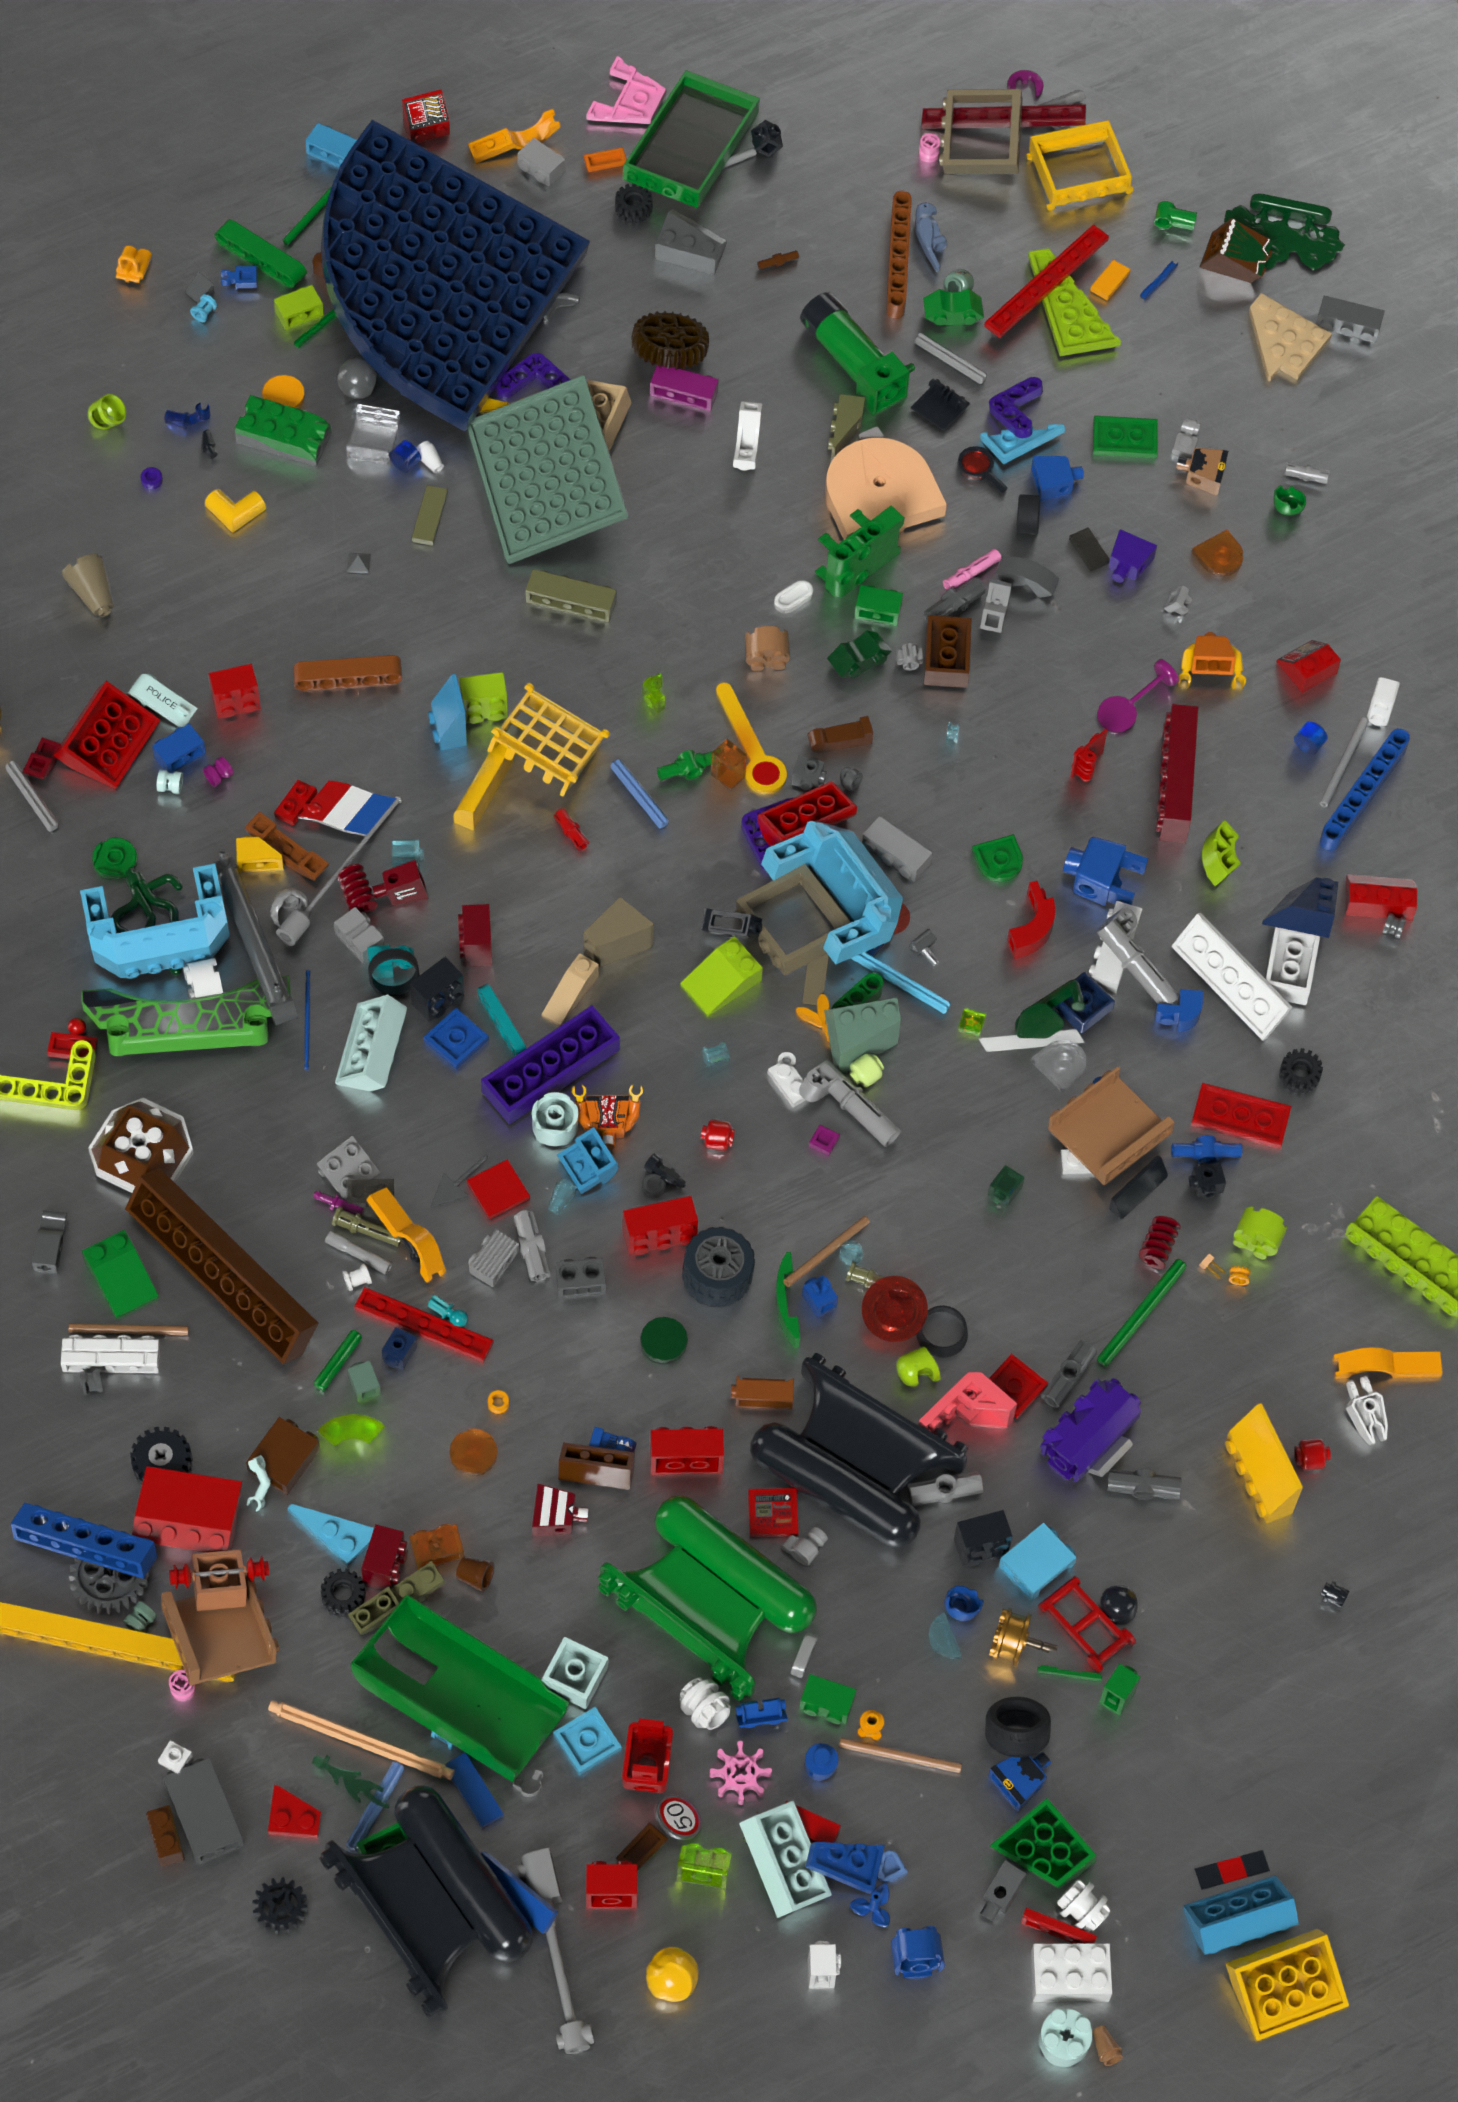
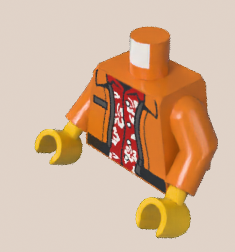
M632 1084L629 1088L630 1095L586 1096V1100L583 1099L586 1094L585 1086L582 1085L583 1092L580 1095L575 1094V1086H573L571 1092L576 1097L575 1104L578 1107L579 1123L585 1131L594 1127L608 1149L615 1148V1139H623L625 1132L630 1131L639 1119L641 1105L639 1096L644 1091L642 1085L639 1094L633 1093Z

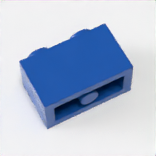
M190 723L184 727L177 728L174 733L166 738L157 740L152 745L154 758L169 773H174L206 754L204 741Z

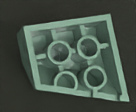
M897 998L824 1010L833 1064L843 1075L851 1071L850 1064L862 1055L868 1053L871 1056L874 1054L877 1056L898 1044L901 1017Z

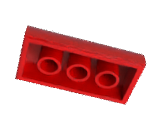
M830 781L758 814V824L764 839L771 847L804 833L809 821L822 822L834 826L854 817L857 813V806L833 781Z

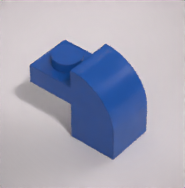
M1180 989L1178 1005L1157 1004L1155 1022L1164 1025L1177 1024V1032L1190 1030L1199 1021L1203 1006V991Z

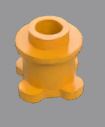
M875 1710L865 1711L860 1717V1728L857 1731L858 1736L861 1738L869 1737L874 1741L880 1740L882 1735L880 1731L884 1726L883 1716Z

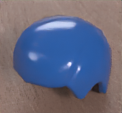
M965 1586L951 1588L944 1600L946 1611L958 1621H969L975 1618L981 1611L984 1603L983 1599H979L977 1590L969 1589Z

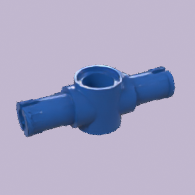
M1204 1135L1198 1137L1192 1143H1172L1171 1156L1192 1157V1159H1197L1199 1164H1213L1222 1157L1241 1158L1242 1144L1221 1143V1141H1216L1214 1136Z

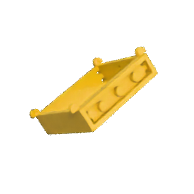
M1109 120L1031 136L1030 153H1027L1026 157L1028 160L1033 159L1050 202V204L1046 205L1048 211L1054 210L1055 206L1058 205L1063 206L1067 203L1085 201L1109 194L1123 193L1124 191L1126 194L1133 192L1134 189L1131 186L1132 176ZM1099 141L1107 143L1120 175L1119 177L1056 190L1044 161L1043 153Z

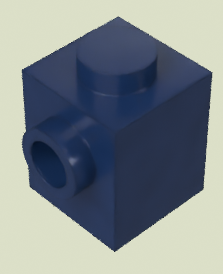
M395 1327L382 1348V1359L390 1367L404 1369L417 1348V1337Z

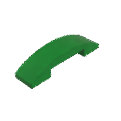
M786 1252L777 1276L776 1310L785 1336L794 1348H799L800 1332L798 1317H788L786 1289L783 1282L786 1277L793 1273L791 1252Z

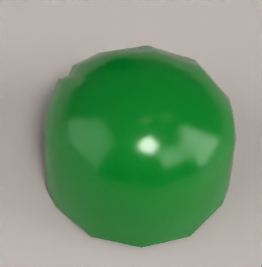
M1279 485L1274 490V507L1280 514L1292 516L1304 510L1306 496L1302 491L1294 489L1293 486L1283 489L1282 485Z

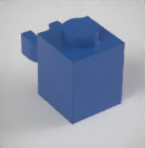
M824 1275L818 1278L812 1277L805 1282L802 1296L816 1317L837 1307L838 1296L832 1289L827 1277H824Z

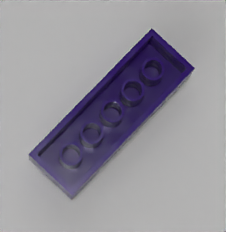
M591 1005L482 1078V1093L510 1125L532 1110L534 1103L543 1098L544 1095L551 1092H559L620 1050V1037L594 1006Z

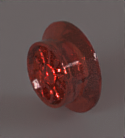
M888 1276L879 1279L869 1287L862 1301V1317L865 1325L873 1335L888 1342H902L915 1336L924 1326L928 1315V1304L924 1292L915 1282L902 1276Z

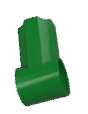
M1162 201L1157 206L1154 224L1160 229H1169L1171 226L1194 230L1197 212L1178 209L1173 203Z

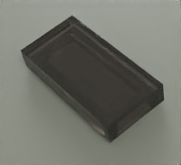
M1089 527L1069 536L1070 542L1090 572L1109 564V557Z

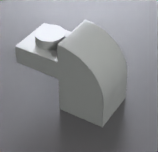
M990 580L980 629L998 633L1002 632L1009 604L1011 583Z

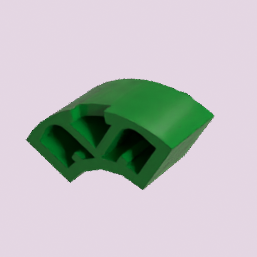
M938 289L923 298L925 318L936 325H972L984 318L982 298L970 289L960 292H946Z

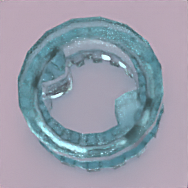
M951 722L948 723L946 742L953 740L954 743H957L958 723L956 725H952Z

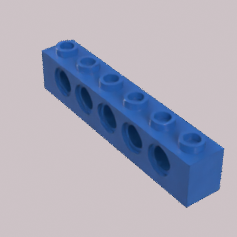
M24 1502L10 1523L15 1540L142 1579L145 1578L157 1559L155 1543L147 1538H140L130 1535L125 1531H117L101 1524L97 1525L87 1522L82 1518H74L59 1511L55 1512L45 1509L39 1505Z

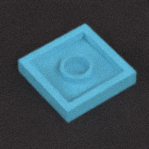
M596 1707L553 1732L555 1739L579 1775L622 1750L621 1745Z

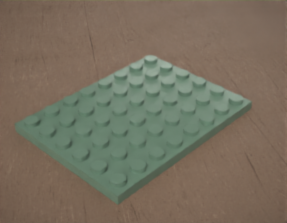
M584 375L474 418L468 427L508 564L629 518L588 382Z

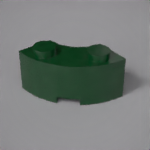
M866 630L856 639L847 643H841L827 659L841 677L856 678L875 665L883 664L892 650L878 632Z

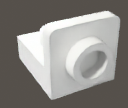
M171 1740L158 1759L160 1765L177 1774L181 1772L183 1767L190 1766V1763L194 1761L191 1751Z

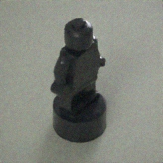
M655 1153L649 1157L644 1169L652 1174H658L661 1176V1180H665L669 1184H676L680 1189L685 1188L686 1181L680 1178V1175L675 1172L674 1168L670 1169L664 1166L663 1159Z

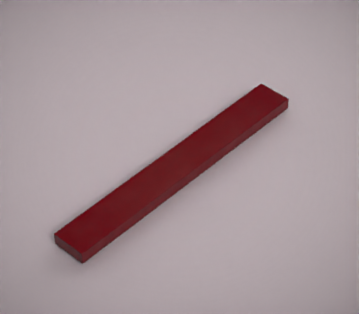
M1086 104L1022 106L1021 127L1086 125ZM1012 106L953 108L952 128L1011 127ZM923 108L922 129H942V116H946V110H943V108Z

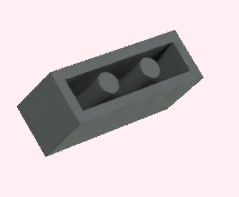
M1324 295L1316 325L1327 331L1360 338L1365 341L1377 342L1385 310Z

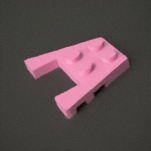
M617 56L610 68V75L627 80L614 107L593 101L587 112V120L651 124L666 95V88L647 75L644 77L637 72L635 67L632 65L628 66L623 62L622 58Z

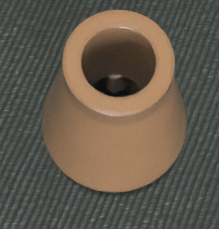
M1105 2025L1096 2027L1092 2034L1099 2061L1103 2062L1105 2066L1118 2063L1123 2058L1122 2048L1108 2032Z

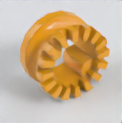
M1240 1266L1230 1268L1231 1275L1228 1279L1230 1283L1235 1285L1249 1284L1250 1269L1244 1268V1266L1241 1268Z
M501 1390L490 1393L487 1400L489 1410L499 1415L505 1413L509 1408L508 1395ZM498 1397L503 1399V1405L499 1407L494 1406L493 1400Z

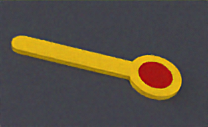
M725 682L718 684L716 694L750 760L745 769L747 784L754 791L763 794H770L780 790L787 779L785 765L778 758L765 755L731 685Z

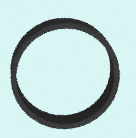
M403 949L381 951L371 959L368 966L370 984L375 991L382 995H404L410 992V982L420 976L417 959L410 952ZM391 959L405 960L416 969L409 981L397 986H387L377 982L373 978L372 973L380 963Z

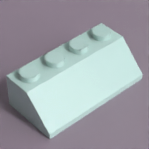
M389 995L357 1004L335 1080L337 1085L369 1092L385 1088L391 1064L394 1061L396 1046L400 1039L402 1025L405 1021L406 1006Z
M794 1801L739 1823L777 1918L832 1895L824 1875L805 1867L811 1843Z

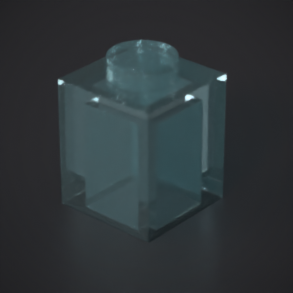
M392 840V868L416 860L420 869V862H424V848L419 847V840Z

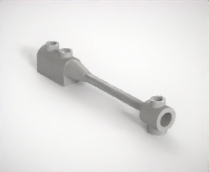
M549 1847L523 1855L521 1857L522 1863L517 1864L520 1879L526 1878L527 1886L552 1907H554V1904L563 1902ZM554 1919L548 1932H546L566 2019V2024L560 2027L561 2033L556 2034V2040L559 2050L564 2049L566 2054H576L588 2050L590 2044L595 2043L591 2024H585L584 2021H576L555 1930L556 1919Z

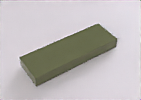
M426 486L412 534V542L433 546L448 495V489Z

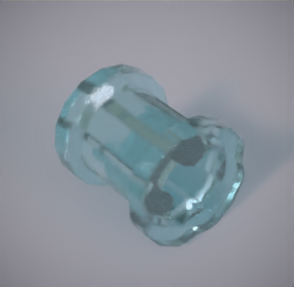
M721 1042L719 1046L712 1048H702V1056L707 1068L717 1062L730 1061L725 1042Z

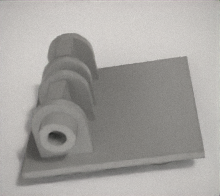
M350 1136L316 1163L320 1168L318 1169L319 1174L322 1177L326 1176L344 1201L380 1173L353 1136Z

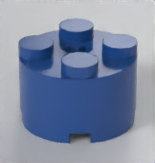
M926 1926L918 1930L901 1928L896 1931L897 1936L891 1940L896 1975H899L900 1972L903 1973L904 1978L918 1979L932 1976V1970L938 1968L939 1973L945 1968L941 1935L937 1932L935 1926Z

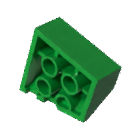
M1048 1798L990 1845L997 1852L1057 1888L1078 1878L1096 1862V1854Z

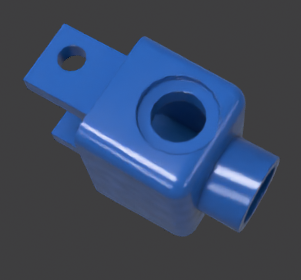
M1091 837L1085 851L1074 847L1070 848L1063 872L1075 876L1073 892L1076 895L1105 907L1107 902L1116 904V901L1132 905L1135 893L1121 889L1120 869L1122 867L1144 875L1148 858L1126 851L1127 845L1098 837Z

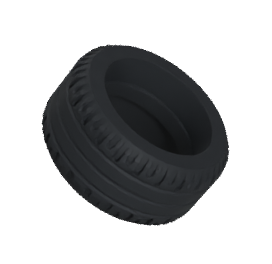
M1008 1697L997 1701L987 1711L985 1736L988 1744L997 1752L1010 1757H1028L1039 1753L1049 1743L1051 1717L1049 1711L1041 1703L1026 1697ZM1010 1725H1023V1726H1027V1727H1029V1728H1025V1729H1015V1728H1010V1727H1007V1726H1010Z

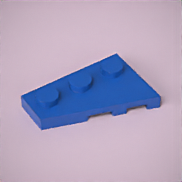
M814 1842L810 1845L805 1867L870 1894L875 1889L885 1845Z

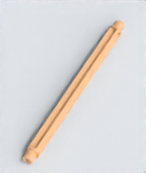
M274 1700L270 1702L268 1710L276 1713L279 1717L360 1746L363 1749L417 1768L440 1779L443 1777L451 1780L454 1775V1770L446 1767V1764L417 1755L406 1749L284 1702L279 1703Z

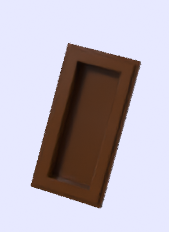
M649 1822L615 1859L637 1864L638 1871L668 1838Z

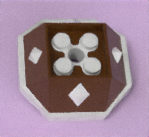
M145 1098L112 1110L88 1147L96 1176L133 1193L140 1176L158 1168L176 1182L193 1155V1148L184 1117ZM138 1142L145 1143L142 1146H135Z

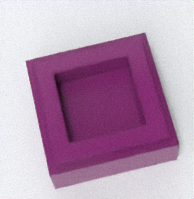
M819 1125L809 1141V1146L829 1156L840 1139V1134Z

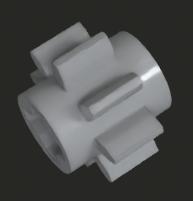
M914 643L902 645L901 650H897V664H903L905 670L917 669L919 664L923 663V649H917V645Z

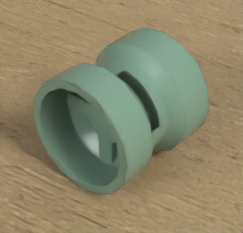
M138 1601L133 1607L134 1611L132 1614H128L123 1619V1623L130 1630L144 1633L147 1630L146 1626L157 1618V1614L149 1606Z

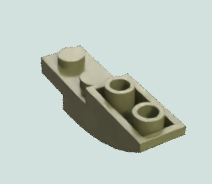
M431 1561L393 1588L388 1586L350 1612L348 1616L359 1633L363 1635L381 1627L406 1595L423 1603L428 1599L427 1596L446 1582Z

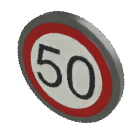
M668 1795L658 1802L655 1810L656 1819L668 1835L679 1840H690L699 1833L702 1825L701 1817L696 1807L690 1801L681 1796Z

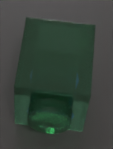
M1005 1165L990 1184L988 1196L996 1204L1008 1207L1022 1189L1025 1177Z

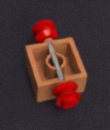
M241 1549L192 1554V1570L187 1564H184L183 1569H177L176 1565H173V1570H169L170 1585H175V1589L178 1588L179 1584H184L186 1588H189L193 1581L197 1611L246 1607L247 1588L245 1576H248L252 1582H254L255 1577L260 1576L265 1581V1576H269L268 1561L263 1560V1556H261L259 1562H254L250 1557L247 1562V1568L246 1565L243 1566Z

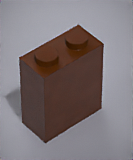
M278 1417L246 1461L247 1470L257 1476L256 1472L250 1469L248 1461L261 1455L265 1460V1470L270 1479V1485L288 1495L320 1451L318 1437L310 1431L305 1433L292 1420H284Z

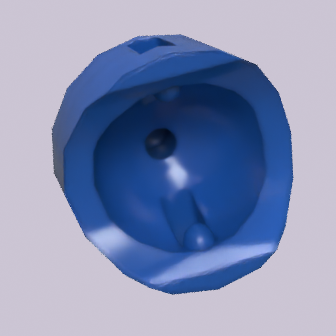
M824 1743L815 1744L810 1747L806 1753L804 1764L805 1771L809 1777L816 1781H822L832 1776L838 1766L839 1758L837 1752L832 1746Z

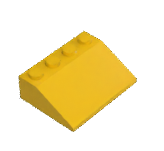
M1260 1403L1228 1432L1225 1446L1228 1453L1233 1454L1236 1460L1237 1472L1239 1475L1244 1476L1248 1494L1253 1496L1256 1501L1255 1506L1258 1515L1263 1517L1267 1524L1293 1514L1303 1486L1262 1403Z
M1319 1929L1309 1931L1225 1963L1232 1987L1256 2041L1349 2006L1328 1935Z

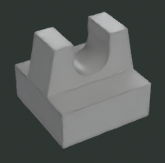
M1181 585L1170 591L1163 609L1169 613L1174 611L1180 615L1188 613L1189 609L1184 604L1188 605L1193 600L1188 595L1189 589Z

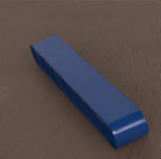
M1397 728L1390 733L1325 824L1320 838L1322 848L1328 851L1336 850L1405 754L1410 740V735L1406 730Z

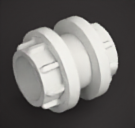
M701 1677L695 1678L680 1693V1708L686 1715H692L691 1720L697 1728L715 1729L723 1724L730 1714L729 1697L724 1692H718V1685L712 1679L703 1680Z
M1077 1879L1058 1898L1057 1904L1062 1908L1059 1914L1064 1918L1071 1914L1077 1920L1074 1927L1092 1933L1111 1912L1110 1908L1106 1905L1108 1898L1102 1895L1097 1899L1091 1893L1094 1885L1090 1881L1085 1884L1080 1879Z

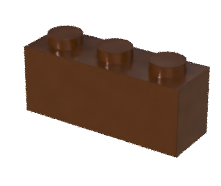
M563 1442L559 1457L558 1479L630 1490L634 1474L635 1453Z

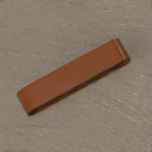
M395 655L303 661L293 666L294 687L300 691L392 685L402 681L401 659Z

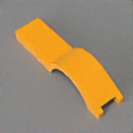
M550 109L543 112L541 119L534 126L526 130L510 131L504 128L468 143L475 163L477 164L513 148L522 149L533 138L543 143L561 127L559 121L555 122L553 118L555 115L554 110Z
M387 1187L369 1195L366 1201L391 1235L407 1239L416 1249L421 1264L420 1274L424 1280L429 1283L433 1279L432 1275L438 1273L440 1277L446 1273L438 1244L426 1228L413 1224Z
M1369 1347L1333 1355V1361H1338L1339 1371L1335 1372V1378H1349L1357 1373L1367 1371L1386 1372L1392 1375L1393 1378L1441 1377L1443 1374L1440 1351L1392 1352L1384 1348Z

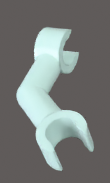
M261 1455L248 1461L250 1469L256 1472L260 1481L256 1493L247 1500V1506L254 1500L258 1502L256 1511L265 1506L264 1497L271 1484L265 1470V1460Z

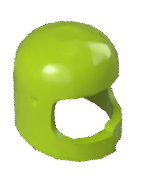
M106 394L91 403L88 408L90 423L100 430H107L117 426L126 418L125 405L114 394Z
M926 1347L908 1352L897 1360L896 1369L898 1376L906 1386H918L919 1375H927L933 1382L941 1380L938 1365Z

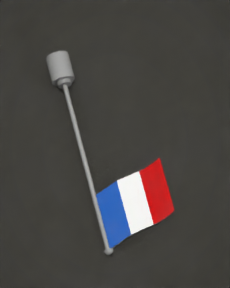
M328 781L310 802L319 803L321 805L320 812L312 813L308 810L307 806L299 815L298 819L316 821L343 832L365 836V838L305 911L293 910L276 930V934L282 942L293 946L310 926L307 914L337 879L339 872L347 867L397 804L402 803L401 796L393 798L378 795L347 783Z

